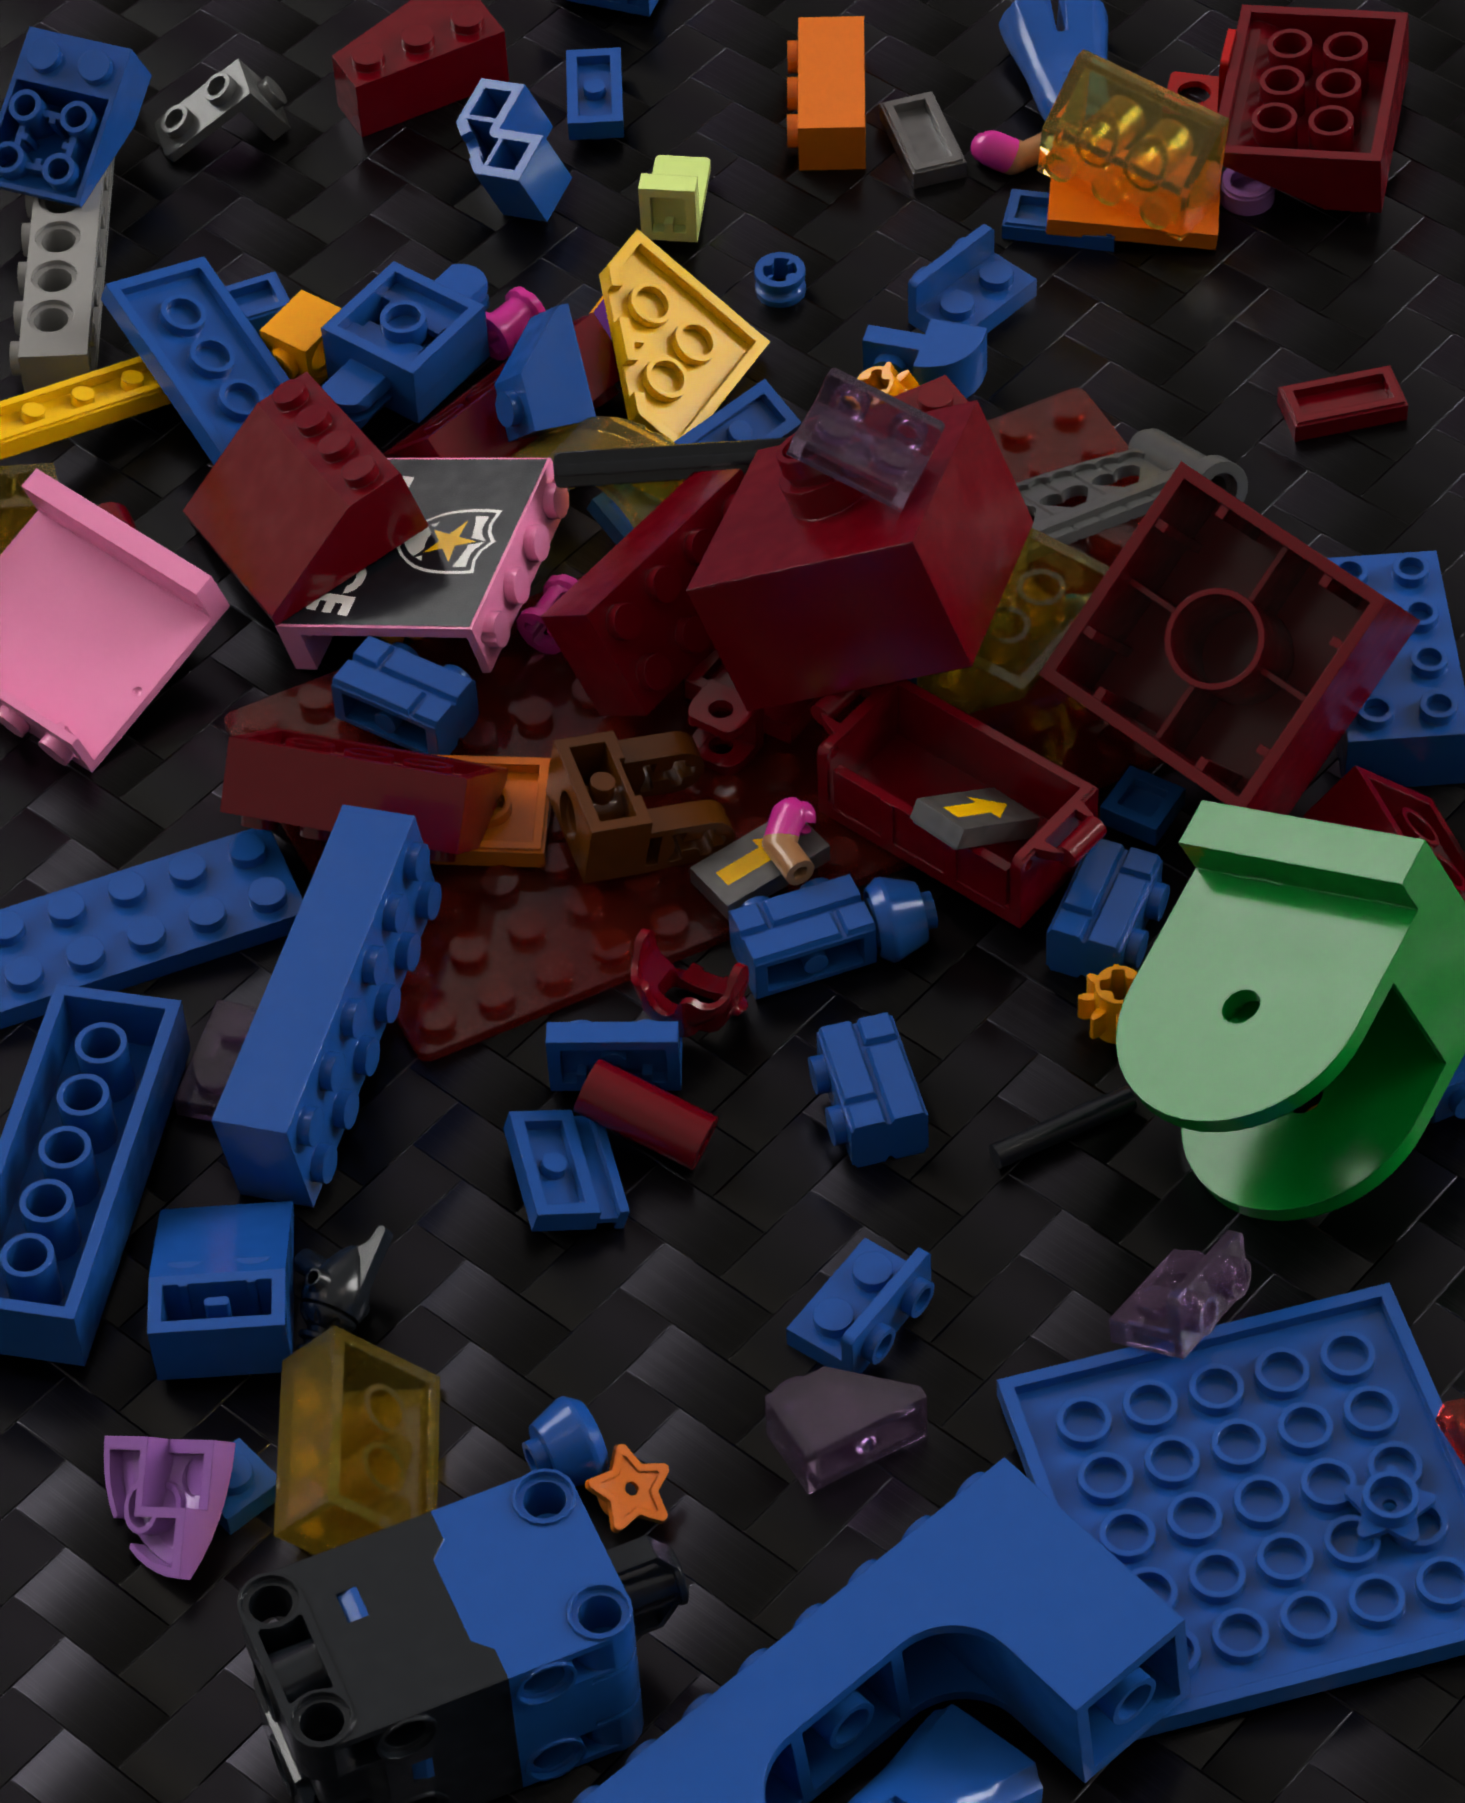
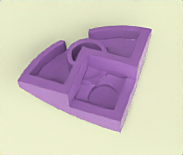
M105 1436L104 1475L113 1518L125 1519L129 1529L141 1538L144 1544L130 1543L129 1549L146 1567L170 1578L185 1580L192 1578L212 1541L222 1514L233 1468L236 1443L218 1440L165 1439L149 1436Z

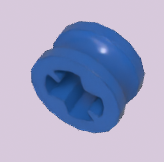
M775 252L761 257L754 269L757 298L763 304L774 308L791 307L799 303L806 293V269L804 262L798 256L786 252ZM775 279H786L785 281H775Z

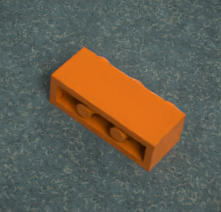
M864 16L798 17V40H787L788 74H798V77H787L788 111L798 110V114H787V147L798 148L799 171L866 169Z

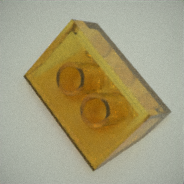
M1083 49L1077 55L1042 128L1037 171L1098 199L1101 203L1112 206L1168 236L1182 241L1217 204L1229 118Z
M1031 528L972 667L917 677V686L967 713L1022 699L1042 678L1038 675L1110 567Z
M335 1325L282 1360L274 1536L316 1555L437 1509L440 1377Z

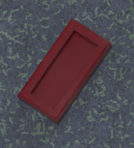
M1390 365L1278 387L1277 403L1294 442L1407 420L1409 405Z

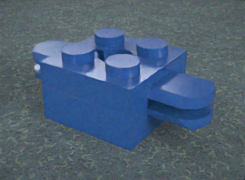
M393 261L321 327L327 376L329 379L322 385V388L359 429L368 423L383 407L419 424L490 356L485 313L490 307V302L487 294L488 282L484 272L468 264H453L434 281Z

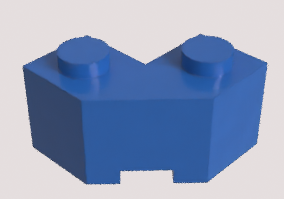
M481 78L456 121L460 135L467 145L471 157L469 161L473 172L503 215L548 222L572 179V176L547 141L553 125L525 84Z

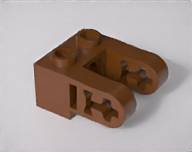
M613 730L553 740L546 793L584 884L697 863L734 841L735 832L723 805L715 800H698L650 809L646 808L643 801L644 797L684 790L700 779L705 765L697 745L690 734L682 731H671L617 740Z

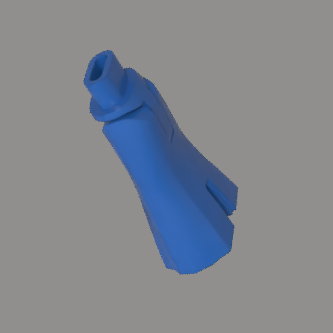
M1014 0L1011 6L1003 13L998 24L1000 33L1010 54L1025 77L1035 104L1050 128V133L1055 142L1066 145L1106 148L1104 136L1109 127L1110 96L1108 84V14L1104 4L1100 0H1059L1056 30L1051 0Z
M951 1704L944 1709L934 1710L885 1768L852 1797L848 1803H1042L1043 1786L1038 1777L1036 1762L956 1705Z

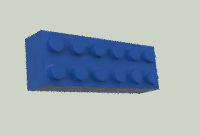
M342 805L211 1119L241 1195L279 1202L293 1201V1204L314 1208L323 1183L328 1184L333 1179L337 1167V1147L344 1130L351 1129L356 1121L359 1109V1092L365 1077L372 1076L377 1068L380 1057V1039L386 1024L393 1023L397 1018L401 1003L400 989L407 971L412 972L416 969L421 955V936L427 921L436 918L441 905V885L435 882L429 863V846L423 843L414 815Z
M55 984L0 1138V1354L78 1366L86 1365L191 1050L182 1000Z

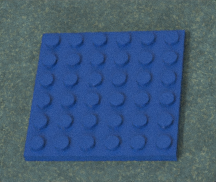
M1390 1282L997 1379V1397L1027 1478L1185 1619L1191 1694L1138 1739L1465 1655V1454ZM1393 1464L1398 1468L1399 1472L1409 1476L1416 1483L1418 1489L1435 1493L1437 1499L1433 1507L1417 1518L1420 1537L1416 1544L1410 1545L1388 1533L1363 1541L1357 1536L1361 1513L1345 1498L1344 1488L1348 1485L1365 1484L1370 1476L1383 1471L1387 1465ZM1390 1502L1385 1503L1383 1505L1384 1509L1388 1511H1392L1396 1508V1506Z

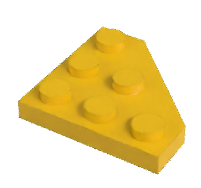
M639 229L631 235L599 274L628 422L653 445H670L714 414L770 341Z

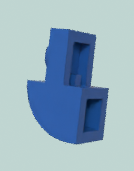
M931 318L925 334L868 325L862 340L863 371L874 366H884L886 362H891L898 373L908 369L919 385L946 375L966 399L980 387L987 372V328Z

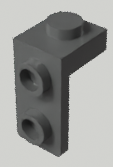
M239 58L221 72L212 75L204 85L182 102L168 109L155 123L164 155L172 162L177 161L240 112L273 141L291 129L283 105L287 103V99L279 85L269 76L261 79Z

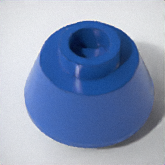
M875 877L864 889V902L875 922L877 955L879 957L896 963L929 942V930L938 928L937 911L930 891L920 892L914 881L886 877Z
M565 1396L558 1397L529 1425L530 1439L522 1443V1449L531 1471L543 1468L558 1470L567 1475L575 1487L585 1486L586 1480L608 1471L610 1464L604 1439L592 1414L581 1400Z

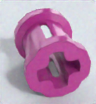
M514 287L505 295V302L491 313L485 312L490 357L498 361L505 360L511 355L530 318L546 311L536 295L527 291L524 287Z
M567 574L551 575L543 586L544 595L534 607L524 609L516 620L517 629L521 637L534 649L552 655L561 652L540 616L560 599L563 593H566L578 582L576 578Z

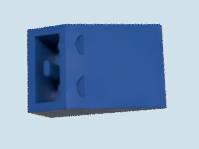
M29 26L0 111V189L82 208L133 130L152 76L132 49Z
M293 1201L160 1209L148 1278L147 1335L157 1381L294 1372Z

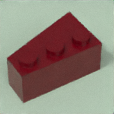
M410 0L332 55L338 107L362 138L471 96L481 78L509 82L505 31L481 0Z

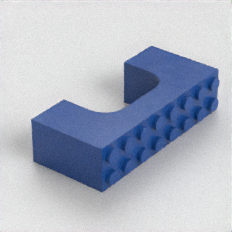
M1004 1457L988 1471L977 1472L970 1476L960 1486L956 1496L932 1516L925 1515L917 1519L906 1530L902 1540L878 1560L871 1559L859 1566L844 1588L824 1604L817 1603L806 1609L795 1622L793 1629L769 1649L761 1648L752 1653L743 1662L737 1675L713 1694L707 1693L694 1700L678 1723L658 1739H649L640 1744L630 1754L625 1766L601 1785H593L586 1788L572 1803H810L919 1712L935 1704L956 1699L979 1700L1002 1708L1017 1719L1080 1780L1086 1783L1191 1694L1185 1619Z

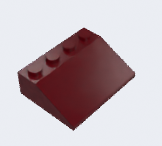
M1242 4L1211 144L1210 161L1324 210L1382 213L1409 67L1408 12Z
M307 371L296 379H290L281 383L271 395L256 404L183 509L189 522L276 626L429 527L401 473Z

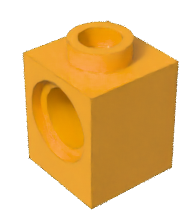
M302 289L259 332L261 339L289 379H296L307 371L320 385L328 378L321 327L342 308Z

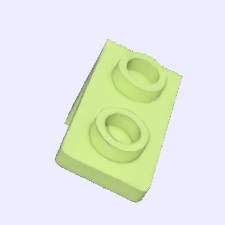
M658 155L655 157L652 174L641 173L638 186L641 232L650 240L698 243L711 173V160L709 158Z

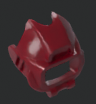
M646 928L640 930L634 941L631 981L641 1001L642 1008L649 1019L655 1021H678L679 1036L690 1037L699 1030L704 1032L719 1031L732 1015L739 1016L748 1008V1002L744 996L749 982V969L747 965L737 962L729 976L725 975L724 978L704 971V967L694 962L687 970L678 969L660 952L654 931ZM677 987L716 1002L705 1003L693 997H686L677 1005L664 995L669 989Z

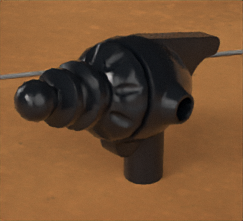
M383 1225L378 1226L371 1238L360 1246H347L328 1259L308 1248L301 1250L296 1255L293 1263L294 1269L305 1277V1284L301 1290L300 1300L302 1303H300V1312L308 1325L307 1329H301L298 1333V1336L304 1340L303 1344H297L296 1351L303 1355L294 1364V1373L298 1379L303 1381L312 1379L317 1372L316 1361L326 1363L329 1358L325 1354L326 1350H336L338 1345L333 1339L353 1332L357 1325L368 1315L370 1310V1289L393 1238V1233Z

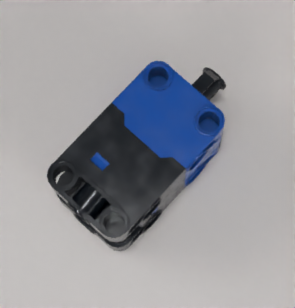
M543 1468L533 1470L520 1478L277 1570L258 1574L248 1580L240 1589L237 1606L245 1645L255 1671L254 1687L262 1726L269 1740L283 1784L289 1796L293 1797L295 1803H486L539 1781L558 1778L575 1767L613 1752L625 1750L635 1744L642 1734L644 1725L636 1637L664 1627L678 1605L682 1606L688 1603L689 1590L678 1558L673 1549L666 1543L662 1544L645 1535L606 1550L571 1479L558 1470ZM272 1617H285L278 1622H263Z

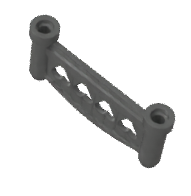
M1159 429L1141 430L1131 438L1128 450L1076 463L1016 483L1030 515L1035 517L1016 565L1025 562V560L1051 552L1052 549H1059L1077 542L1078 539L1082 540L1105 529H1110L1145 515L1181 461L1242 502H1244L1248 491L1247 476L1239 465L1223 456H1206ZM1124 477H1139L1138 482L1126 487L1103 486L1116 483V481L1122 480ZM1072 497H1087L1085 503L1074 507L1052 506L1064 503Z

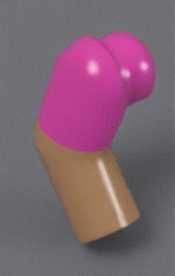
M988 130L974 137L970 149L973 158L984 166L1006 175H1016L1051 159L1053 143L1056 144L1048 131H1043L1022 141L999 131Z
M796 797L785 798L774 805L762 839L763 850L791 885L804 883L812 876L815 869L812 861L798 844L800 835L804 836L811 832V828L805 823H816V812L809 802L800 801Z

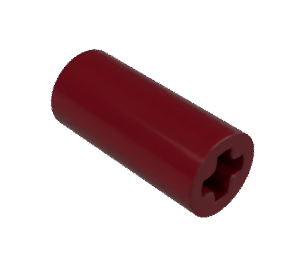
M601 1058L598 1059L588 1074L573 1110L690 1170L695 1168L702 1157L718 1122L717 1116Z

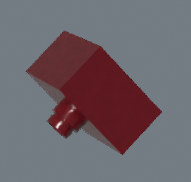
M978 400L843 431L834 423H818L797 431L789 436L781 445L757 450L686 591L747 711L972 667L1034 522Z
M1181 461L1038 675L1223 803L1289 815L1420 620Z

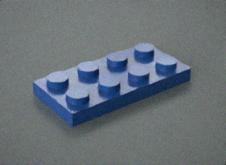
M204 256L105 284L101 297L102 302L213 465H215L256 404L271 395L281 383L290 379Z

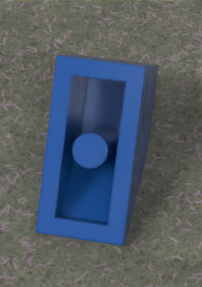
M568 303L557 305L530 318L494 384L497 394L495 402L496 413L500 423L505 427L508 442L571 430L597 419Z

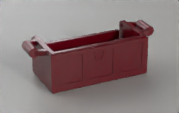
M909 680L823 696L811 707L813 718L823 725L830 735L819 745L817 750L819 811L1018 928H1021L1075 873L1080 860L1107 833L1105 825L1098 819L1099 788ZM860 695L866 698L841 723L835 721ZM992 787L1040 817L1033 837L954 850L913 823V820L910 819L917 798Z

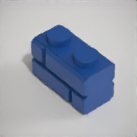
M368 636L353 653V659H348L334 675L331 684L336 718L414 752L450 755L456 748L458 739H463L478 720L479 706L476 681L471 679L469 674L459 666L446 664L443 667L421 658L412 647L402 642H395L391 645Z
M1101 839L1080 860L1047 930L1046 965H1048L1050 970L1076 978L1083 975L1087 980L1089 973L1098 975L1102 970L1114 964L1138 968L1141 965L1149 939V932L1145 930L1149 919L1161 920L1170 894V885L1162 883L1163 860H1161L1158 854L1133 847L1126 850L1122 844Z
M850 874L831 880L823 877L814 878L803 884L799 890L772 898L756 896L746 900L739 908L728 911L731 949L736 961L748 966V986L755 1000L877 962L875 922L865 902H862L861 894Z
M885 1012L859 1018L857 1023L854 1024L850 1021L821 1027L816 1032L817 1055L808 1057V1069L815 1094L828 1093L832 1105L825 1107V1117L833 1145L845 1144L851 1163L857 1168L885 1162L889 1156L898 1159L924 1153L926 1148L929 1147L928 1113L893 1016Z

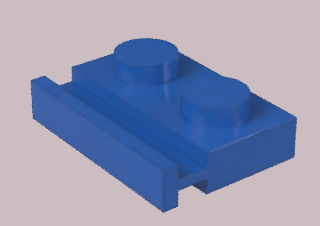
M572 1110L509 1111L503 1130L531 1231L596 1229L597 1223H613L614 1229L624 1228L630 1210L606 1128L584 1116H574Z

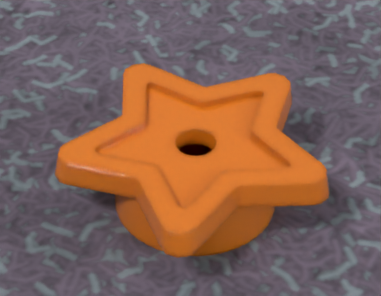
M625 1444L614 1446L609 1471L585 1481V1488L597 1496L600 1507L609 1516L610 1529L614 1533L621 1532L637 1518L663 1524L668 1517L659 1494V1489L669 1473V1466L665 1463L642 1464ZM631 1483L635 1486V1495H629L626 1492V1484Z

